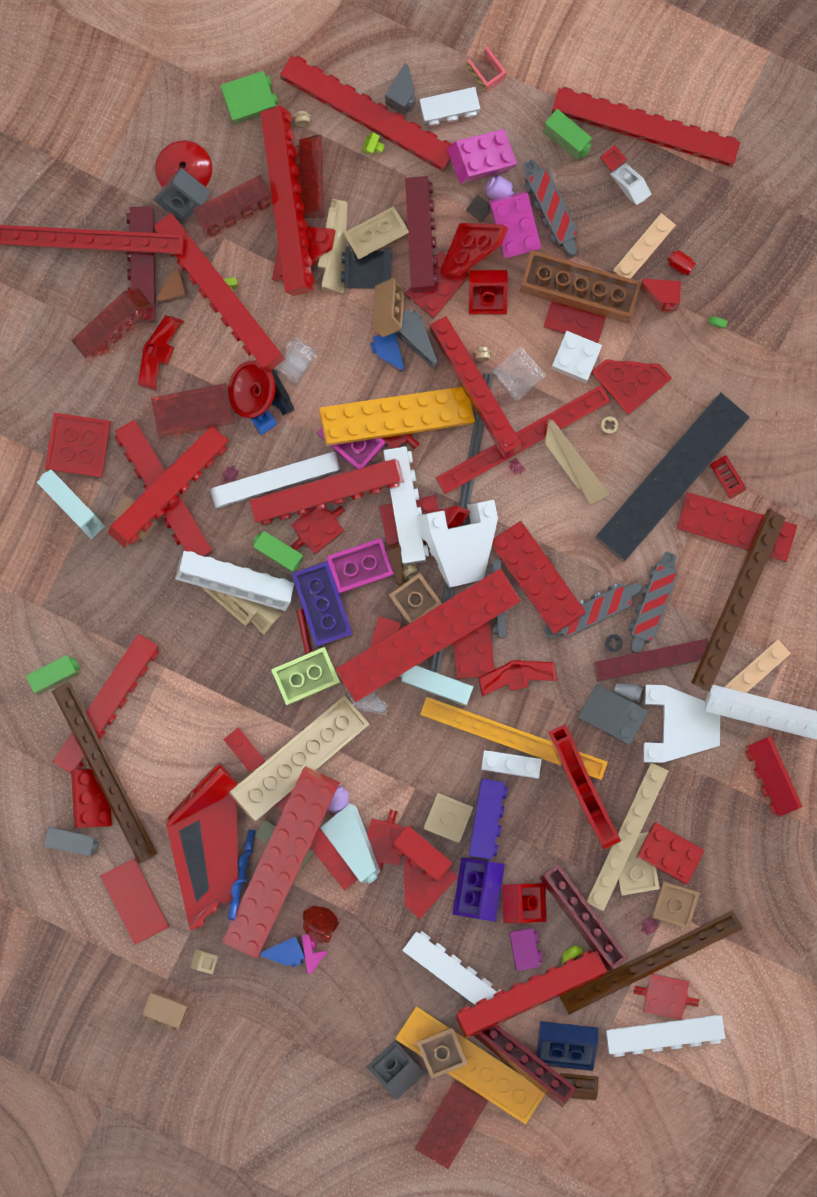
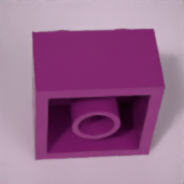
M533 928L510 931L509 937L515 970L520 971L540 967V962H543L541 950H537L536 943H539L537 931H533Z

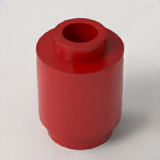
M679 249L677 252L672 251L667 259L670 262L668 266L682 275L686 274L689 276L696 265L693 258Z

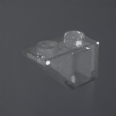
M377 690L357 702L353 701L349 693L347 694L358 711L382 716L388 714L386 710L389 707L383 698L379 700L375 695L378 693Z

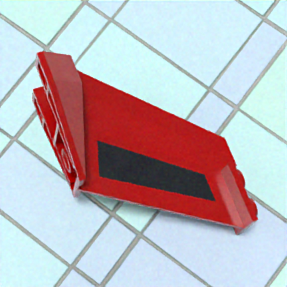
M219 762L165 819L188 925L191 931L194 928L199 929L205 923V917L208 914L213 915L217 911L219 901L224 906L232 898L230 894L232 885L238 880L237 802L229 794L237 786V782Z

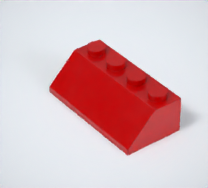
M766 737L746 746L745 755L748 761H752L755 767L752 770L756 779L761 780L763 786L760 788L764 797L768 796L770 800L768 806L771 813L780 817L802 808L803 806L772 737Z

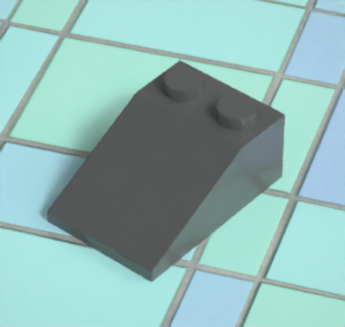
M408 309L403 314L402 329L395 333L435 370L437 368V359L421 320L422 317L415 310L411 312Z
M596 684L578 718L629 746L648 711Z

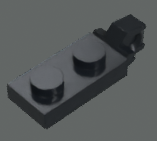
M272 369L271 372L275 381V394L271 404L272 406L275 405L284 416L290 414L295 409L275 369Z

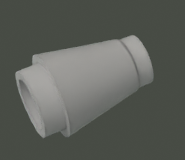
M616 683L614 693L633 703H640L644 688L639 687L637 684Z

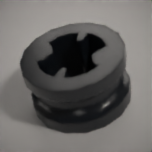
M610 635L605 641V647L610 652L619 651L623 645V641L618 635ZM611 638H616L615 641H619L616 649H613L608 644L611 642Z

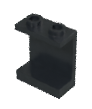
M346 247V252H342V264H345V271H341V282L345 283V288L375 289V286L390 280L392 248H384V251H373L358 259L354 251L350 250V247Z

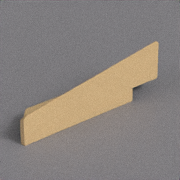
M202 587L203 590L242 624L247 626L252 622L263 635L282 616V612L276 608Z

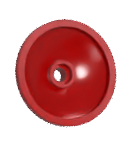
M186 140L176 141L161 151L156 161L155 171L162 188L171 176L180 169L181 163L187 165L183 170L204 187L208 185L212 176V162L206 150L199 144Z
M246 361L240 364L233 372L228 386V397L232 408L237 414L246 418L259 417L268 410L275 394V381L272 372L266 373L264 369L259 370L253 361Z

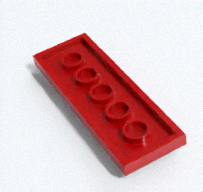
M687 492L676 529L749 551L764 515ZM784 521L769 555L770 558L787 562L797 529L796 524Z
M519 521L493 539V549L554 635L586 614L522 521Z

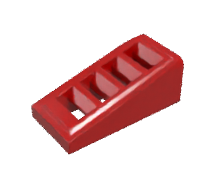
M727 455L710 464L729 499L746 490L743 481ZM725 463L727 464V466L719 471L717 470L718 467L724 465ZM729 470L731 471V473L725 475L724 477L721 476L725 472ZM733 477L735 478L733 481L727 484L725 483L727 480Z

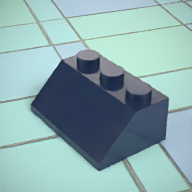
M540 1021L536 1056L548 1066L593 1071L598 1047V1027Z

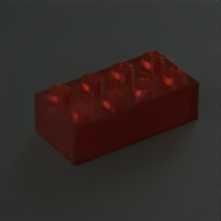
M260 174L193 209V213L205 237H214L220 233L221 229L235 226L237 224L236 221L252 217L254 215L253 212L269 208L272 203V196Z
M139 288L124 291L71 341L85 358H95L98 355L103 356L110 350L109 346L112 343L116 344L123 338L122 334L125 331L129 332L136 326L135 322L139 318L143 319L150 313L148 310L152 307V304Z
M226 383L151 398L159 438L209 429L211 426L220 427L234 424Z
M454 1080L416 1143L415 1150L449 1169L488 1100Z

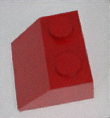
M469 270V314H507V270Z
M642 279L640 290L657 309H661L663 313H673V310H677L680 304L681 281Z
M543 883L502 884L503 923L547 922L546 887Z

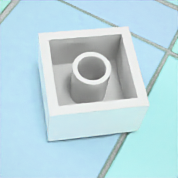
M566 331L551 369L587 383L602 345Z

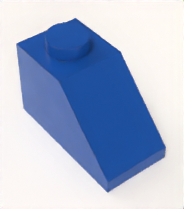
M394 332L385 337L381 335L374 336L373 342L370 343L372 353H376L378 359L396 370L404 371L396 333Z
M296 936L260 952L262 957L286 966L292 965V967L302 964V959L305 958Z

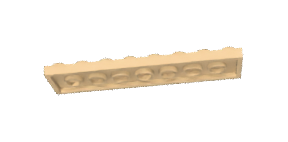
M344 695L232 789L229 794L253 822L257 821L294 789L305 766L316 771L369 726V723Z

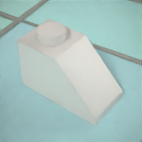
M626 163L610 173L627 198L635 205H638L652 195L644 178Z

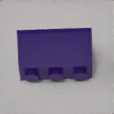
M461 857L452 915L496 922L505 864Z

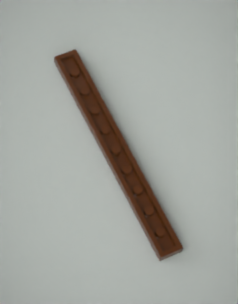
M767 509L692 679V684L705 691L710 692L786 519L771 509Z
M71 682L54 689L52 693L138 863L144 862L156 855L157 852Z
M731 911L606 973L605 976L561 995L560 999L570 1015L741 930V924L734 912Z

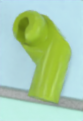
M574 945L564 951L561 967L564 966L563 963L565 961L580 957L583 954L582 948Z

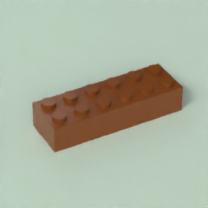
M531 250L520 292L629 324L642 282Z

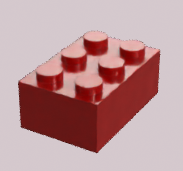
M406 826L391 844L394 846L392 850L400 857L403 855L409 859L407 863L415 870L420 868L424 872L422 876L429 882L433 880L437 882L452 865L450 860L409 826Z

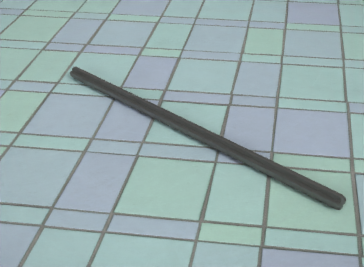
M484 373L482 377L489 389H491L493 375ZM477 412L475 414L467 460L479 454L484 424ZM474 479L463 484L459 507L468 509L467 505L470 504ZM467 517L461 526L466 525ZM446 581L442 595V604L451 599L454 593V587H448ZM443 649L431 656L430 671L439 672Z

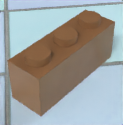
M392 278L375 286L373 296L374 306L371 324L374 331L378 332L382 337L402 329L404 288L395 278Z

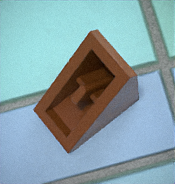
M175 267L156 297V301L159 304L186 298L179 268Z

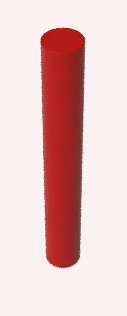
M304 609L296 610L306 655L313 651Z

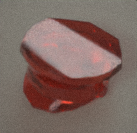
M311 906L303 911V928L306 934L321 944L329 943L332 933L339 924L336 915L329 908Z

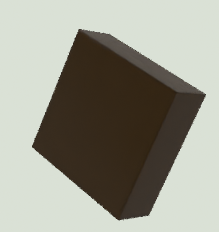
M479 195L466 209L479 222H482L491 211L489 203Z

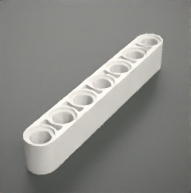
M331 452L210 489L215 508H221L341 471L336 452Z

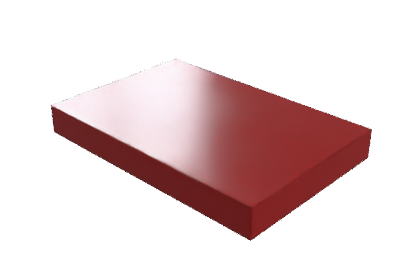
M551 301L543 328L566 334V331L598 343L606 317Z

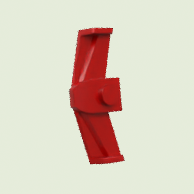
M165 315L149 340L145 343L142 350L138 385L156 391L160 364L168 365L174 347L168 345L180 325L184 323L182 319Z
M514 660L478 677L483 697L509 684L510 691L528 688V680L557 681L554 662Z

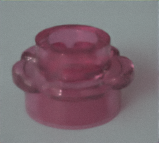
M517 458L513 461L509 460L511 465L508 467L515 475L518 473L522 475L521 473L525 468Z
M235 466L231 468L226 467L223 471L224 482L231 483L236 479L239 471L235 469Z
M649 918L641 924L643 927L641 931L645 932L646 935L652 934L659 927L656 923L657 919L652 920Z

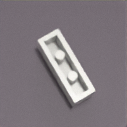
M475 87L423 98L419 102L424 125H429L430 127L437 126L442 121L455 122L460 117L473 118L480 113Z
M484 750L481 770L538 779L542 759Z

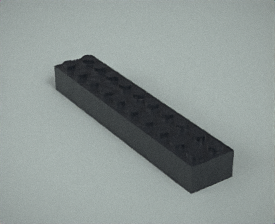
M720 392L601 529L595 539L624 563L750 417Z

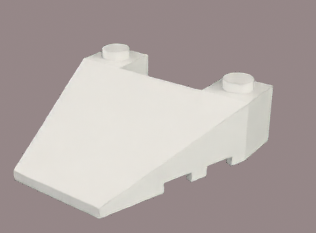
M494 500L468 504L467 508L470 511L469 518L471 524L450 529L447 528L444 511L417 516L420 535L427 542L430 548L429 551L435 557L438 568L448 587L484 579L498 520Z
M666 685L644 686V705L663 706L662 743H643L642 763H664L720 746V715L706 712L705 701Z

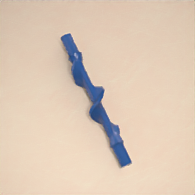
M248 830L246 842L244 843L245 852L238 859L239 877L233 883L230 891L233 899L230 902L227 919L232 921L235 920L239 907V895L242 884L249 881L245 870L248 858L253 853L252 848L254 847L253 842L256 833L254 830Z

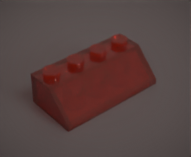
M314 135L299 139V145H295L300 164L296 165L299 168L300 185L302 188L300 195L301 201L304 204V218H324L322 136Z

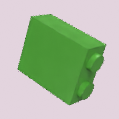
M264 71L220 85L233 125L261 116V111L274 108L278 104L276 94H271L269 88L272 86L269 75L265 76Z
M556 109L545 122L543 132L577 161L580 157L585 158L591 150L592 137L560 110Z
M265 531L262 534L258 533L253 540V547L256 552L290 573L296 572L304 559L302 554Z
M66 655L26 675V678L33 692L40 695L80 675L78 672L80 666L74 657L71 658Z

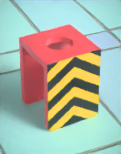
M485 47L484 54L499 75L487 83L470 59L467 60V68L484 91L488 92L506 79L507 72L491 50Z

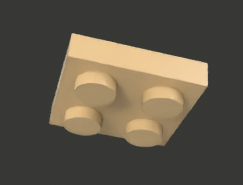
M437 793L423 829L460 843L473 807Z

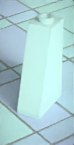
M51 469L41 475L37 483L90 539L105 527Z
M414 666L400 675L402 677L401 682L465 707L473 689V686L419 666Z
M349 804L320 828L359 881L370 884L378 878L377 874L381 871L358 809L355 805Z

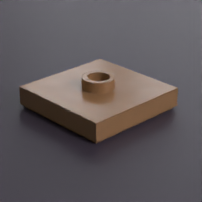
M663 881L651 918L689 930L700 892Z

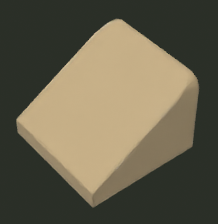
M196 949L191 968L213 974L218 956Z

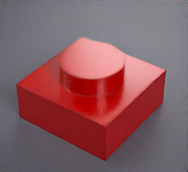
M616 145L600 156V159L611 172L627 160Z

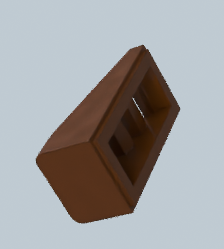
M399 542L385 546V551L395 581L398 586H401L403 582L402 549Z

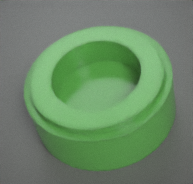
M710 316L708 323L725 329L728 321Z

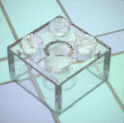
M297 337L294 341L290 340L286 346L285 360L275 367L277 375L295 387L317 356L316 349Z
M521 346L498 365L491 374L516 403L546 377L543 370Z

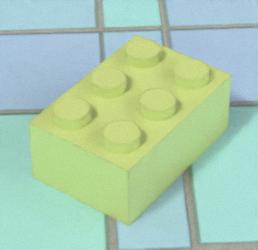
M325 647L271 669L287 706L340 684Z

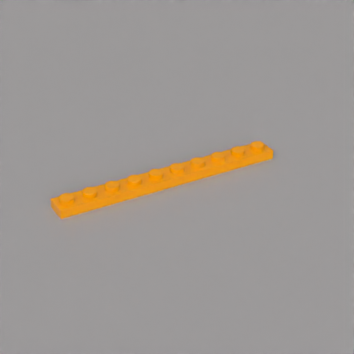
M426 697L420 713L421 716L561 766L551 741ZM579 752L588 775L602 780L608 762Z

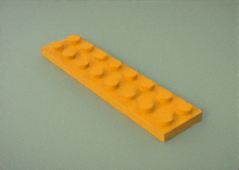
M462 387L319 407L318 410L326 446L470 425L475 422L471 402Z
M416 1006L395 1039L422 1056L416 1041L449 1027ZM455 1032L467 1065L450 1071L447 1074L526 1125L545 1094L521 1074Z

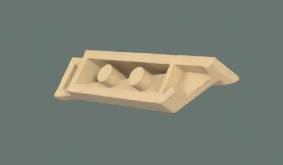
M332 199L326 228L336 230L333 249L327 254L324 253L319 258L318 270L325 271L322 290L336 293L344 292V283L341 282V271H345V264H342V252L346 251V237L344 235L347 225L346 201Z
M551 419L547 420L548 425L544 444L576 488L582 489L590 505L609 495L607 490L555 422Z

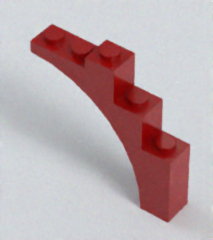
M564 724L549 731L548 735L557 758L566 773L583 814L590 827H592L602 848L606 849L621 842L587 773L567 726Z

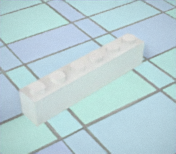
M407 447L383 450L385 461L399 460L404 483L399 484L400 487L390 489L399 544L402 549L403 565L426 562V556H429L428 546L423 544L417 516L422 515L421 507L417 508L416 500H419L418 488L414 489L413 481H416L415 470L410 469V463L413 462L412 453L407 451Z
M183 551L175 577L176 580L286 611L290 604L294 583L289 582L287 579L272 577L267 573H258L250 568L234 566L232 563L217 561L212 557L200 556L191 551Z
M712 685L710 692L707 693L705 699L706 712L817 740V711L717 685Z
M423 931L420 934L415 932L402 951L474 1005L481 999L486 998L489 1000L494 998L493 995L497 993L491 988L493 984L486 978L480 980L475 976L477 972L469 966L464 968L460 965L462 961L453 954L451 957L444 953L446 949L439 943H436V945L432 944L429 941L431 937Z
M722 1015L605 1030L608 1053L613 1054V1057L625 1056V1052L632 1051V1054H642L644 1049H652V1052L663 1051V1047L671 1046V1049L683 1048L682 1044L689 1043L690 1047L701 1046V1042L709 1041V1044L721 1043V1039H725Z

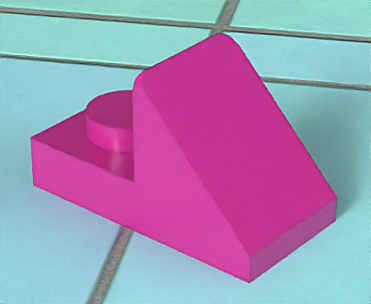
M310 934L302 935L307 973L310 974L328 951L313 953L312 949H316L314 937L311 938Z

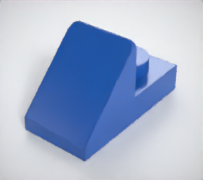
M268 410L259 417L249 418L260 435H263L277 424Z

